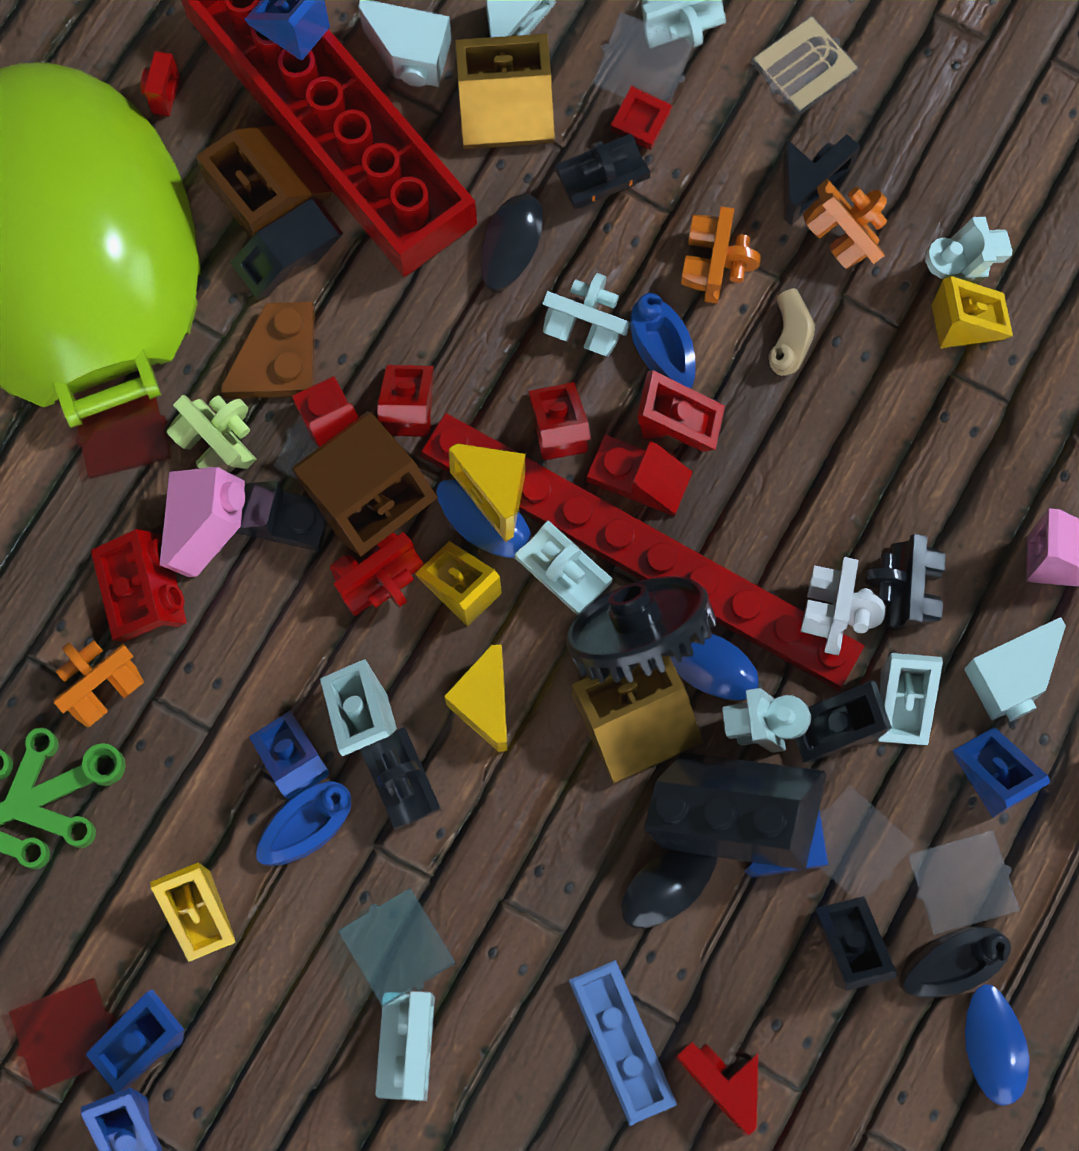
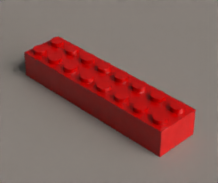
M181 0L188 20L275 124L280 127L315 172L404 278L477 225L476 202L474 198L329 29L301 61L252 28L244 20L260 0Z

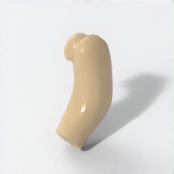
M796 288L786 290L776 297L783 318V330L775 347L770 350L768 356L771 369L781 376H789L798 371L815 333L813 318Z

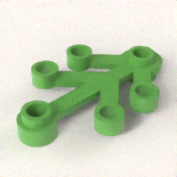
M36 728L26 737L25 746L27 750L6 800L0 803V826L15 819L62 836L68 844L76 848H85L94 841L96 836V829L91 821L82 816L69 818L44 809L42 806L94 782L101 786H109L116 783L125 772V759L112 745L105 743L96 744L86 751L81 766L34 787L44 761L53 757L59 747L55 734L46 728ZM41 736H48L50 740L48 748L42 752H36L34 748L35 741ZM0 750V757L3 758L4 765L0 770V781L6 779L13 770L12 758L2 750ZM106 758L113 759V770L107 775H101L98 771L100 762ZM77 824H85L87 827L86 836L82 840L74 841L71 836L72 829ZM0 831V853L17 858L21 865L32 870L40 869L48 863L50 850L46 843L37 838L20 840ZM32 845H38L41 849L39 859L35 862H28L25 857L27 849Z

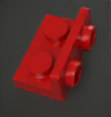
M135 529L91 550L113 641L126 642L162 625L179 627L187 623L183 608L185 603L184 596L178 587L175 572L159 565L162 534Z

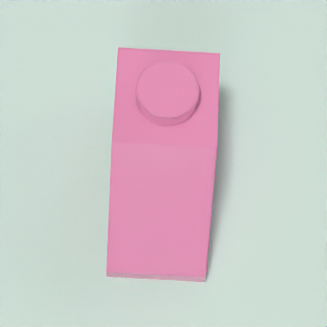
M218 467L169 472L159 565L187 577H197L241 527L242 508L245 503V480Z
M1049 508L1027 536L1026 582L1079 587V518L1060 509Z

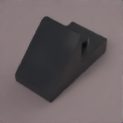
M848 134L835 145L831 142L824 145L812 161L791 142L787 141L783 158L784 220L791 226L813 202L820 198L817 186L827 178L835 185L854 167L860 145Z
M275 480L245 484V503L242 508L241 527L236 531L237 534L318 552L321 551L328 522L311 497L284 492L280 482Z
M869 681L808 707L811 714L810 725L802 736L795 739L803 763L814 762L853 745L871 744L877 741L892 727L876 681Z
M865 896L816 908L817 923L832 958L835 986L847 991L897 978L896 969Z

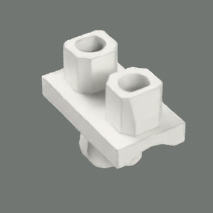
M844 557L840 571L814 565L807 597L831 602L832 605L808 600L801 632L825 637V653L839 656L843 631L847 629L848 624L853 626L854 631L865 633L868 629L880 625L884 620L885 605L879 597L873 595L870 589L864 588L857 593H853L859 561L857 559Z

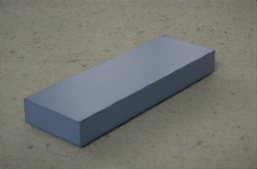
M616 960L570 979L569 983L629 1126L676 1106V1100Z

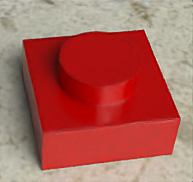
M154 51L150 68H144L142 73L141 93L146 96L152 114L170 117L180 74L173 55L169 53Z
M631 86L611 124V132L621 137L632 134L636 144L652 151L672 112V105Z

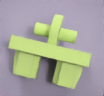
M182 395L173 404L180 413L167 429L168 435L183 449L191 450L201 438L210 445L205 453L196 461L199 469L218 467L231 473L236 467L248 469L257 460L231 432L232 430L240 439L250 432V428L242 421L246 417L249 407L241 399H235L227 404L218 395L209 402L208 406L201 399L191 402L187 396Z

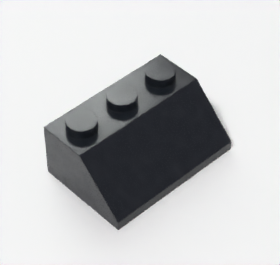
M682 753L656 780L644 829L662 849L806 870L827 773L824 770Z

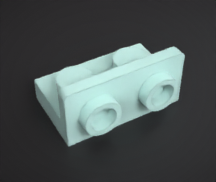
M410 991V994L386 993L383 996L376 1080V1096L378 1098L427 1101L435 996L432 993Z

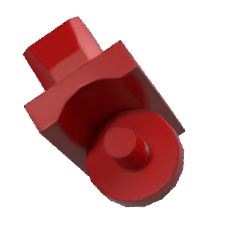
M404 532L398 536L395 533H391L370 550L373 554L360 564L352 555H344L331 564L330 570L336 581L333 585L354 617L371 604L376 609L389 598L398 608L407 603L401 589L414 580L412 574L424 566L416 553L412 541Z

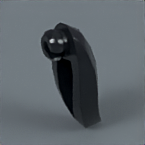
M529 194L516 195L504 202L493 215L485 232L482 246L481 270L484 283L492 292L498 293L516 281L527 268L537 250L543 222L542 208L536 198Z
M672 850L649 862L637 873L624 894L621 903L623 920L632 928H649L665 923L686 910L700 896L709 882L716 866L717 857Z
M970 927L943 935L928 945L910 962L900 977V988L906 994L920 998L949 997L967 992L989 980L1000 971L1010 955L1011 943L1003 933L991 927Z

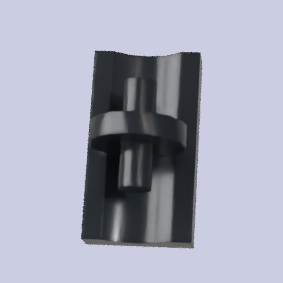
M632 134L607 144H603L601 141L591 144L590 151L555 164V171L574 209L583 208L615 192L624 191L636 186L637 183L649 179L651 174L639 153Z
M913 534L908 541L891 544L890 554H881L880 568L871 569L866 572L865 583L879 588L878 597L884 604H887L886 629L899 631L913 625H930L940 621L942 618L943 601L941 597L926 594L924 589L925 580L934 581L942 577L945 571L946 554L928 547V536Z
M405 727L394 731L384 739L360 749L395 831L441 811V807Z

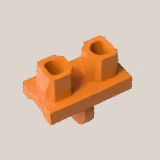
M828 178L817 186L820 198L813 202L803 213L804 221L818 238L824 236L836 225L839 224L845 233L829 245L831 252L845 269H848L866 257L873 264L883 258L885 254L877 245L879 238L867 223L870 222L877 230L887 223V219L881 213L887 203V198L880 190H873L865 195L859 187H855L848 193V197L854 203L852 207Z
M721 206L719 217L693 215L688 245L711 248L713 253L711 259L686 255L681 285L695 290L706 291L704 302L718 304L724 267L731 269L730 281L741 283L744 280L745 272L757 270L760 266L761 256L757 251L749 248V236L737 235L735 245L728 246L735 208Z
M93 640L81 651H78L68 642L62 649L70 659L55 672L64 682L79 670L83 676L57 696L53 703L63 714L68 710L75 719L89 728L108 712V709L92 692L99 684L108 679L119 694L125 698L144 683L135 664L130 660L134 657L133 654L123 643L92 668L89 662L103 652L100 646Z

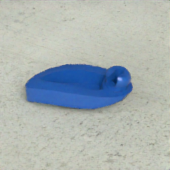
M654 293L642 295L633 306L630 318L632 339L640 357L651 371L654 370L692 389L695 381V354L687 327L679 315L663 302L660 296Z
M444 480L438 484L436 490L438 502L447 519L467 541L485 552L498 557L515 558V554L519 549L531 540L530 530L519 512L514 537L505 542L457 480Z
M711 634L712 637L705 640L704 645L691 643L693 649L692 657H682L680 663L676 661L675 657H670L678 675L693 687L714 697L724 700L741 701L747 699L746 690L758 689V673L749 658L738 647L714 634Z
M328 781L310 786L285 801L272 815L260 835L256 846L258 862L265 866L284 865L304 858L322 848L336 835L350 812L351 795L348 789L340 783Z
M984 984L978 987L972 996L968 1008L965 1027L966 1052L972 1072L981 1090L991 1101L998 1105L1006 1106L1016 1102L1025 1091L1029 1075L1027 1041L1015 1013L1001 992L993 985Z

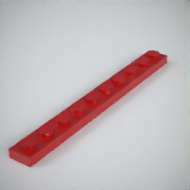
M445 413L421 451L422 458L449 473V448L455 444L516 452L448 413ZM525 457V479L519 512L542 525L550 521L572 542L640 580L677 576L688 578L701 584L708 593L717 619L715 622L838 691L841 690L865 645L843 634L839 656L825 653V637L801 632L804 611Z

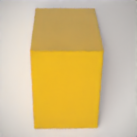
M953 276L943 279L931 305L940 348L1005 340L1013 336L1004 293Z
M455 444L449 448L450 473L503 540L507 542L514 537L525 479V454Z
M450 541L415 573L420 581L467 627L502 594L499 574L493 568Z
M502 644L491 645L444 697L449 709L500 752L508 751Z
M199 862L150 882L151 889L188 962L236 943L211 872Z

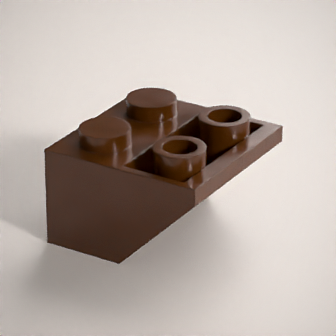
M278 125L233 130L196 155L205 182L250 238L264 227L308 200L317 198L320 203H323L332 196V191Z
M369 411L291 468L340 541L360 556L364 555L438 498L414 460Z

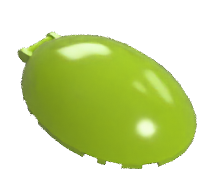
M20 63L0 68V387L14 398L18 396L43 408L55 404V401L59 400L70 428L83 424L82 418L145 395H148L150 399L161 396L152 365L158 363L162 365L173 360L186 333L190 334L198 304L196 291L198 275H200V259L197 252V232L185 187L171 155L157 131L130 100L109 84L81 70L52 63ZM139 371L141 376L75 400L73 396L75 393Z

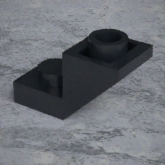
M313 198L258 231L230 264L257 299L265 298L276 289L294 267L317 264L344 233L319 200Z

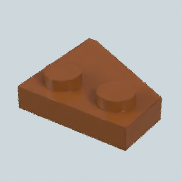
M313 302L265 304L222 384L224 399L292 397L315 385V308Z

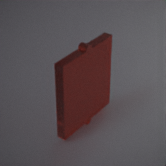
M148 395L82 418L83 424L77 426L79 436L76 437L75 441L79 447H82L89 478L171 458L164 427L167 425V419L160 413L157 397L150 399Z
M95 978L9 1011L20 1044L17 1054L25 1059L35 1092L96 1068L86 1053L112 1028L110 1022L113 1021L114 1016L112 1013L106 1012Z

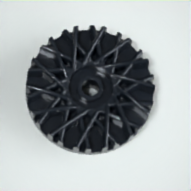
M656 577L625 585L591 603L572 622L567 633L566 644L574 664L582 677L588 674L591 680L598 678L599 682L603 684L611 673L615 682H619L625 676L629 682H632V670L639 663L645 675L650 676L654 669L661 673L665 672L662 656L675 657L678 663L682 661V657H692L693 649L691 643L704 645L705 640L712 637L709 627L716 626L715 621L717 619L708 593L701 584L684 577Z

